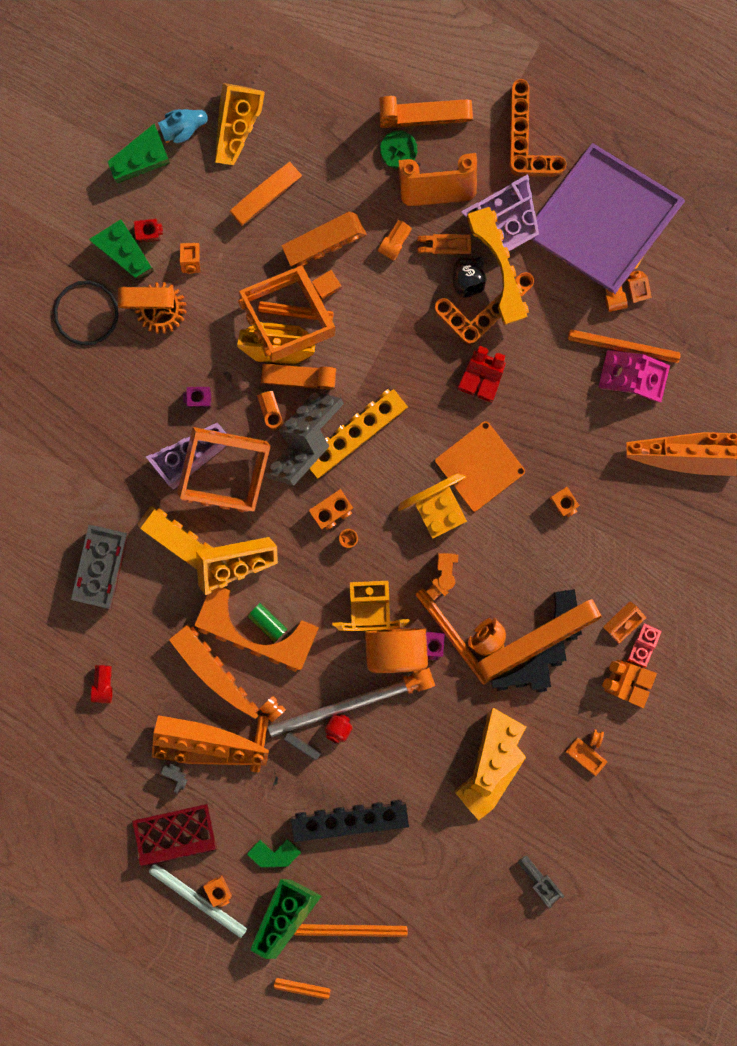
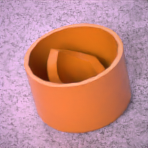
M426 628L365 632L367 669L370 672L400 673L420 671L427 668Z

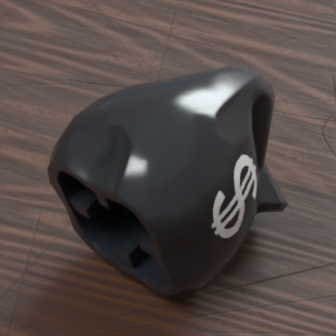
M483 257L476 259L459 258L456 261L453 270V287L462 298L471 297L484 290L487 277L483 271V265L485 264Z

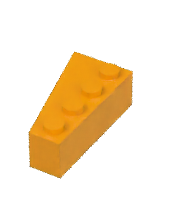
M492 708L487 714L477 763L475 764L470 785L471 789L485 797H488L493 792L526 729V726L495 708Z

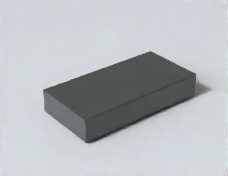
M290 732L285 736V741L312 759L317 760L320 755L319 751Z

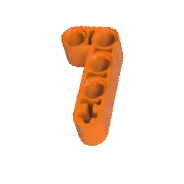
M262 364L261 384L335 390L337 370L333 367L312 368Z

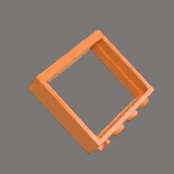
M302 265L239 291L240 299L238 304L241 310L245 309L248 324L253 325L256 339L258 341L261 340L263 352L266 357H270L272 362L335 336V325ZM298 282L322 329L273 348L250 301Z
M192 427L177 491L179 498L188 503L197 501L204 506H211L213 504L219 505V508L226 510L236 508L239 512L243 513L244 511L255 512L271 447L270 444L264 440ZM198 440L258 451L247 500L186 489Z

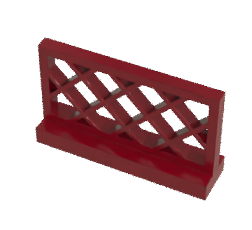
M208 804L132 821L140 866H148L154 863L157 864L218 850ZM205 809L206 817L202 823L193 818L197 810ZM179 814L189 817L183 827L174 822ZM161 818L170 821L165 831L155 826ZM191 819L200 825L195 834L185 829ZM146 822L151 826L146 835L139 832V823ZM172 824L181 829L176 839L167 834ZM202 827L209 831L210 839L201 840L197 837ZM153 828L163 833L157 843L148 838ZM183 831L192 836L190 842L185 845L178 841ZM165 835L174 841L170 848L167 849L159 845ZM147 839L155 846L151 852L143 854L142 845Z

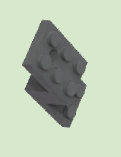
M314 392L297 409L294 415L285 422L279 431L289 447L283 451L281 456L265 472L269 479L294 486L329 448V444L320 429L344 404L341 398Z

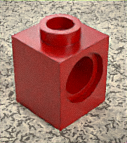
M157 218L134 221L137 243L161 241L160 235H163L162 223L159 224ZM146 227H153L154 232L151 235L144 234Z

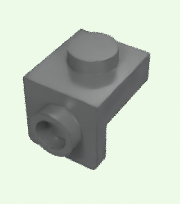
M165 765L161 774L178 781L174 790L175 793H178L179 790L183 791L188 781L185 779L187 774L179 771L180 768L176 765Z

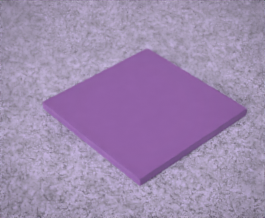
M592 143L536 216L539 235L530 240L616 294L685 200Z

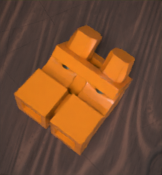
M438 553L437 570H440V575L431 580L433 584L426 590L433 600L441 594L446 596L449 593L448 590L454 587L455 578L452 575L453 562L458 563V554Z
M618 659L612 661L609 666L610 671H612L610 678H606L602 685L605 688V692L644 708L650 693L644 689L645 687L652 688L657 673Z

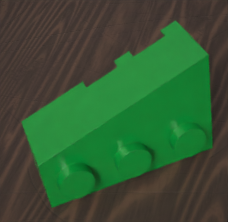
M155 123L107 161L117 184L170 164Z
M122 219L89 239L93 245L138 281L154 271Z

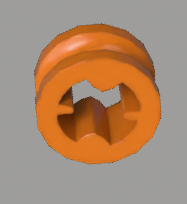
M594 729L589 745H596V748H600L604 732L598 733Z

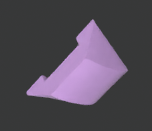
M528 175L461 211L464 216H467L469 213L490 206L491 211L494 210L498 221L495 223L497 229H501L504 240L501 241L504 248H508V251L539 235Z

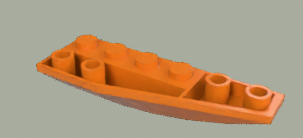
M701 432L626 442V456L629 459L647 465L677 472L737 476V433Z
M158 715L153 734V758L186 764L267 765L269 750L246 738L210 725Z

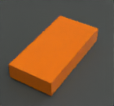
M578 737L565 751L595 777L607 763L604 758Z

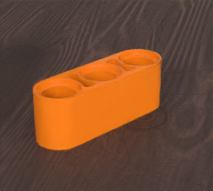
M119 287L118 308L173 309L174 289L163 287Z

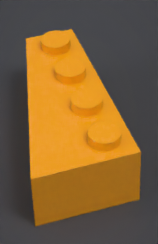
M150 506L137 523L139 528L197 569L196 551L213 547L206 542L204 544L200 543L197 540L199 538L190 530L188 533L184 531L182 524L175 519L173 521L167 518L168 514L160 508L156 510Z
M270 537L196 551L198 586L207 595L212 593L211 590L228 586L227 583L236 579L239 581L252 572L257 573L277 564V545Z

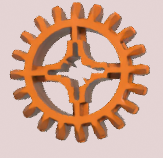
M158 282L155 283V287H160ZM163 282L162 287L166 288L167 284ZM179 289L174 291L175 312L171 309H166L167 311L161 310L157 313L159 310L153 309V318L149 320L146 315V309L135 310L136 314H142L137 320H145L142 323V327L149 325V332L155 327L156 334H159L160 329H162L163 334H166L167 327L173 332V324L176 327H180L177 320L184 321L180 314H186L187 311L181 308L187 306L186 302H180L184 299L183 295L177 297L180 293ZM162 316L172 317L165 323H157Z

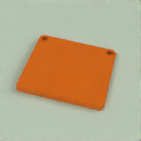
M487 421L482 422L435 459V463L447 478L457 473L466 476V478L453 484V486L474 512L525 474L524 467ZM484 423L488 424L487 429L483 428ZM518 469H523V474H519Z

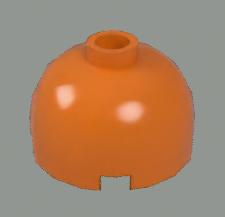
M487 618L474 629L477 633L474 637L470 636L468 640V645L473 651L480 655L490 656L504 648L506 632L496 618H493V620Z

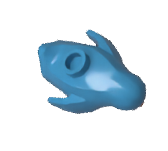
M178 109L166 113V119L158 122L166 143H169L170 140H173L174 143H181L188 140L198 127L205 126L208 115L203 110Z

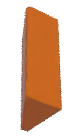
M630 601L603 628L620 644L646 617Z

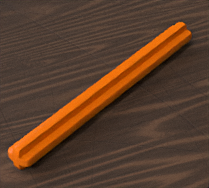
M572 329L568 333L569 341L621 352L644 354L654 359L678 363L680 360V352Z
M424 589L419 590L416 593L418 599L483 685L487 682L477 666L478 660Z
M301 924L294 935L407 937L408 928L407 926Z

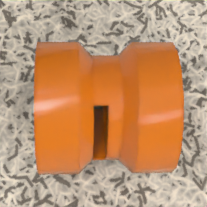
M345 529L340 533L339 541L343 547L352 548L358 542V535L352 529Z
M274 696L259 708L263 713L269 714L268 719L271 722H274L286 710L282 705L278 706L277 699Z

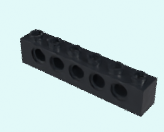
M392 800L390 801L391 804L383 805V802L371 803V807H364L363 804L354 805L352 809L345 810L344 807L333 808L332 812H326L325 809L315 810L314 814L309 815L306 812L295 813V816L291 818L294 842L408 828L406 802ZM387 810L392 811L394 814L390 820H386L382 816ZM366 813H372L375 819L372 822H366L363 817ZM352 815L356 821L354 824L348 825L344 821L345 817ZM328 818H334L336 825L328 827L325 821ZM313 820L317 823V828L310 830L307 828L306 823Z

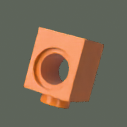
M332 270L312 281L318 296L322 300L342 289Z
M568 487L549 497L561 517L565 515L570 517L578 512L576 508L580 505ZM563 498L570 500L571 504L568 509H564L561 506Z
M222 875L204 884L203 887L213 907L218 905L220 908L230 903L229 899H231L232 895ZM220 888L224 895L216 897L213 890Z

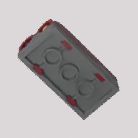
M88 525L71 600L108 609L112 608L126 549L127 533Z

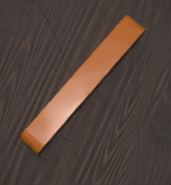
M592 599L482 659L477 663V666L486 682L493 680L602 618V615Z

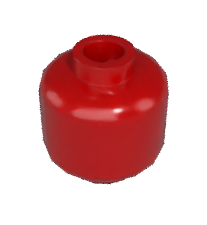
M343 714L332 716L324 728L325 737L336 744L345 742L353 729L349 723L350 719Z

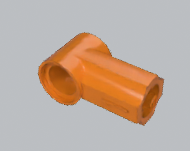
M398 220L389 236L385 237L381 243L378 252L395 261L412 228L403 221Z
M622 286L616 294L605 288V303L608 312L628 308L626 294L623 292Z
M267 391L257 395L267 427L273 431L280 429L283 419L274 392ZM272 416L279 418V422L276 425L269 424V419Z

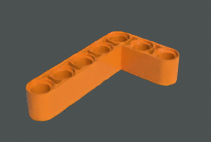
M517 79L511 89L510 171L515 176H560L565 171L567 165L563 157L528 155L529 84L524 79ZM522 86L525 92L520 94L516 92L515 88ZM522 105L525 111L517 112L515 106ZM516 124H522L524 126V130L519 132L515 129L514 126ZM522 143L524 149L521 151L516 150L514 144ZM521 162L524 168L518 170L514 167V163ZM540 162L543 165V169L536 170L533 167V163ZM558 162L562 165V169L555 170L552 164Z
M395 96L380 97V127L395 128L473 121L472 100L397 104Z
M527 272L521 273L515 278L516 284L521 286L523 294L520 296L522 298L533 286L534 278ZM527 278L530 285L523 287L520 284V279ZM502 292L471 322L445 298L439 299L436 302L434 310L436 315L463 343L473 345L501 318L499 313L493 312L492 306L495 304L499 305ZM442 303L446 304L449 308L445 313L438 310V306ZM452 318H460L462 324L454 326L451 323ZM480 318H486L489 321V325L486 327L480 326L478 322ZM465 332H474L475 338L473 340L466 339Z

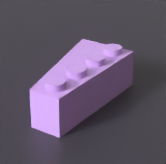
M218 423L205 428L206 430L226 433ZM190 437L184 438L169 447L167 446L155 454L146 456L172 489L179 485ZM198 440L189 476L227 445Z

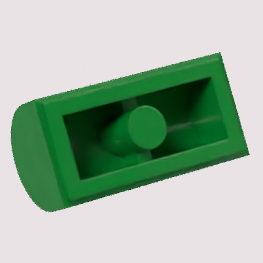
M261 603L247 616L274 643L288 630Z

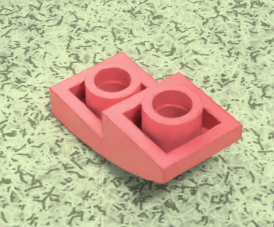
M644 623L627 661L645 669L662 631Z

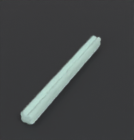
M154 863L149 869L151 875L238 937H242L247 930L245 926L218 907H213L211 902L162 867Z

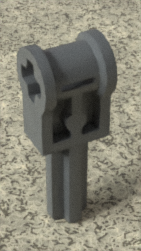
M524 856L518 861L519 865L535 883L532 886L549 908L559 898L565 897L547 874L545 876L541 874L528 856Z

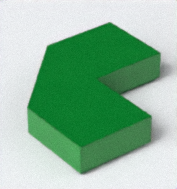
M288 838L275 852L260 839L247 855L260 867H288L301 851Z

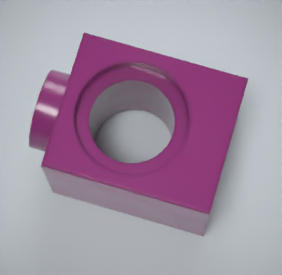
M187 387V392H183V402L187 403L188 408L211 407V388ZM196 392L202 394V399L199 402L192 400V396Z
M426 632L428 659L439 660V657H443L444 633ZM431 641L439 643L437 651L429 650L428 645Z

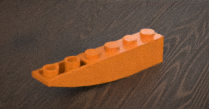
M185 626L169 639L191 669L206 685L244 713L255 719L259 716L257 713L259 708L253 701L250 703L246 699L247 693L241 686L238 688L235 685L234 681L236 679L229 671L227 673L222 668L223 662L218 656L214 658L210 653L211 647L206 641L202 642L199 639L200 633L194 626Z

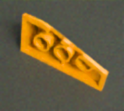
M223 83L219 105L215 163L235 164L248 134L251 133L253 125L262 111L264 91Z
M516 746L498 783L488 797L470 788L473 776L454 790L478 821L494 809L526 757Z

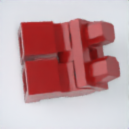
M479 346L477 351L474 350L457 390L474 396L477 390V398L492 403L506 365L505 355L496 353L494 358L487 355L489 350Z

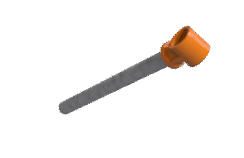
M427 667L424 670L415 671L408 677L405 675L403 676L404 680L270 725L268 726L270 735L274 737L406 691L412 694V691L415 690L419 692L434 687L435 682L430 668Z

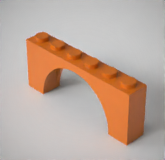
M218 587L211 590L212 593L207 594L194 625L198 627L197 631L206 635L209 632L216 635L215 638L222 642H226V640L234 642L233 646L243 650L244 647L251 649L250 653L261 657L263 654L269 657L268 661L279 665L282 662L287 664L286 668L291 671L297 672V669L302 670L318 632V626L301 620L296 630L286 639L274 644H257L242 637L230 620L228 601L231 590L225 587L221 589Z

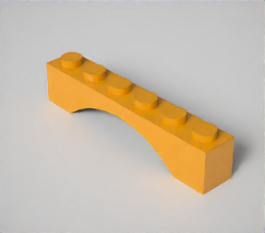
M489 206L467 214L466 217L472 235L489 247L500 266L502 294L498 311L503 325L526 319L529 309L526 302H522L520 296L523 294L521 286L516 284L514 279L516 271L514 266L509 264L508 258H510L508 248H504L501 241L504 240L501 229H497L495 222L498 219L495 211H491Z

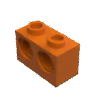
M340 489L311 508L309 512L322 530L324 528L329 530L336 525L335 521L341 517L344 520L352 514L351 510L354 508ZM338 500L346 503V508L343 511L335 509V503ZM322 511H327L330 514V518L326 522H322L319 519V514Z

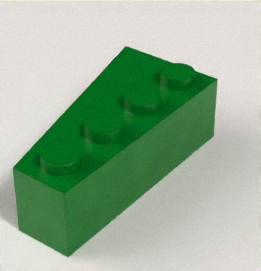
M280 879L250 951L265 959H276L322 896L291 879Z

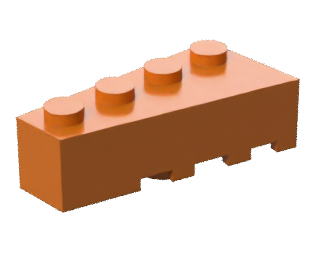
M347 212L281 246L290 266L299 267L302 265L304 267L308 265V261L318 260L324 257L326 253L339 250L342 246L355 242L367 234L358 214Z

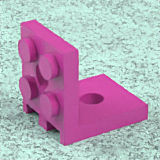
M607 350L598 387L606 390L634 393L655 402H662L670 365L644 354ZM622 367L621 374L617 375L619 368Z

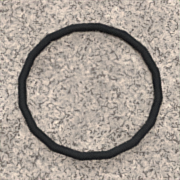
M91 280L77 281L67 286L57 297L54 306V322L59 332L70 342L79 345H95L105 340L114 331L119 318L118 304L113 293L103 284ZM91 284L100 287L110 296L114 304L115 318L112 327L104 336L94 341L82 342L71 338L63 331L58 321L57 309L61 298L69 289L78 285Z

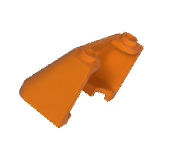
M476 153L462 155L458 160V170L420 174L416 161L411 159L399 160L400 195L402 202L407 206L470 201L477 193Z

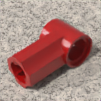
M95 665L94 685L91 690L92 703L111 704L113 694L111 686L112 666Z

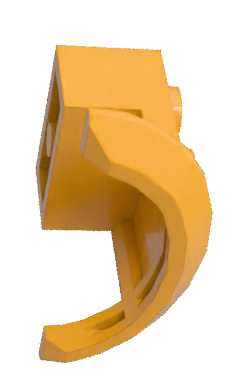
M457 473L401 501L398 512L415 504L432 539L467 522L449 487L466 478V476Z
M388 581L350 582L352 623L337 622L332 623V625L339 631H374L403 628L410 620L390 621Z

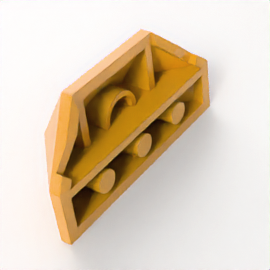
M260 322L273 348L310 334L300 326ZM253 325L239 331L237 347L258 362L295 365L315 353L314 344L272 362L269 356H265L261 340L258 341L256 339Z

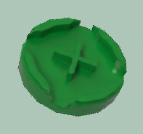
M402 130L388 133L380 145V156L383 162L394 169H398L399 160L411 159L415 161L418 153L414 137Z

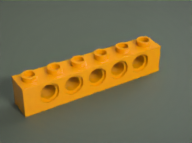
M394 389L384 391L379 396L381 399L376 403L374 401L369 403L364 408L366 411L361 415L359 413L355 414L349 419L351 422L346 427L342 425L334 431L336 435L331 439L329 437L325 438L329 444L326 452L330 454V459L326 462L318 459L309 468L317 479L326 474L408 408ZM387 404L390 407L389 413H380V405ZM365 417H374L375 423L372 426L365 425ZM351 428L359 429L360 435L357 438L350 437L349 431ZM340 439L345 442V447L342 450L335 449L334 443L336 440Z

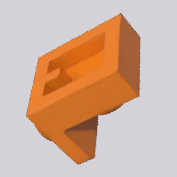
M180 243V266L182 273L194 274L201 272L199 243Z
M643 271L631 272L626 281L629 286L632 302L636 303L652 298L648 276Z

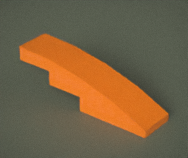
M288 162L243 198L229 212L243 226L270 206L271 202L300 180L302 175L291 162Z

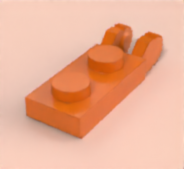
M433 234V236H418L417 241H433V248L420 247L417 248V253L471 255V235Z

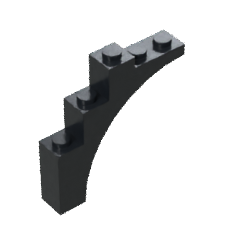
M575 589L554 592L555 610L553 619L577 607ZM578 631L566 638V640H577L578 636L582 635V631ZM564 640L537 654L520 669L506 676L491 680L492 688L502 691L508 690V686L511 685L521 688L526 687L527 683H530L531 689H536V693L547 691V687H551L548 664H551V667L561 666L563 661H567Z

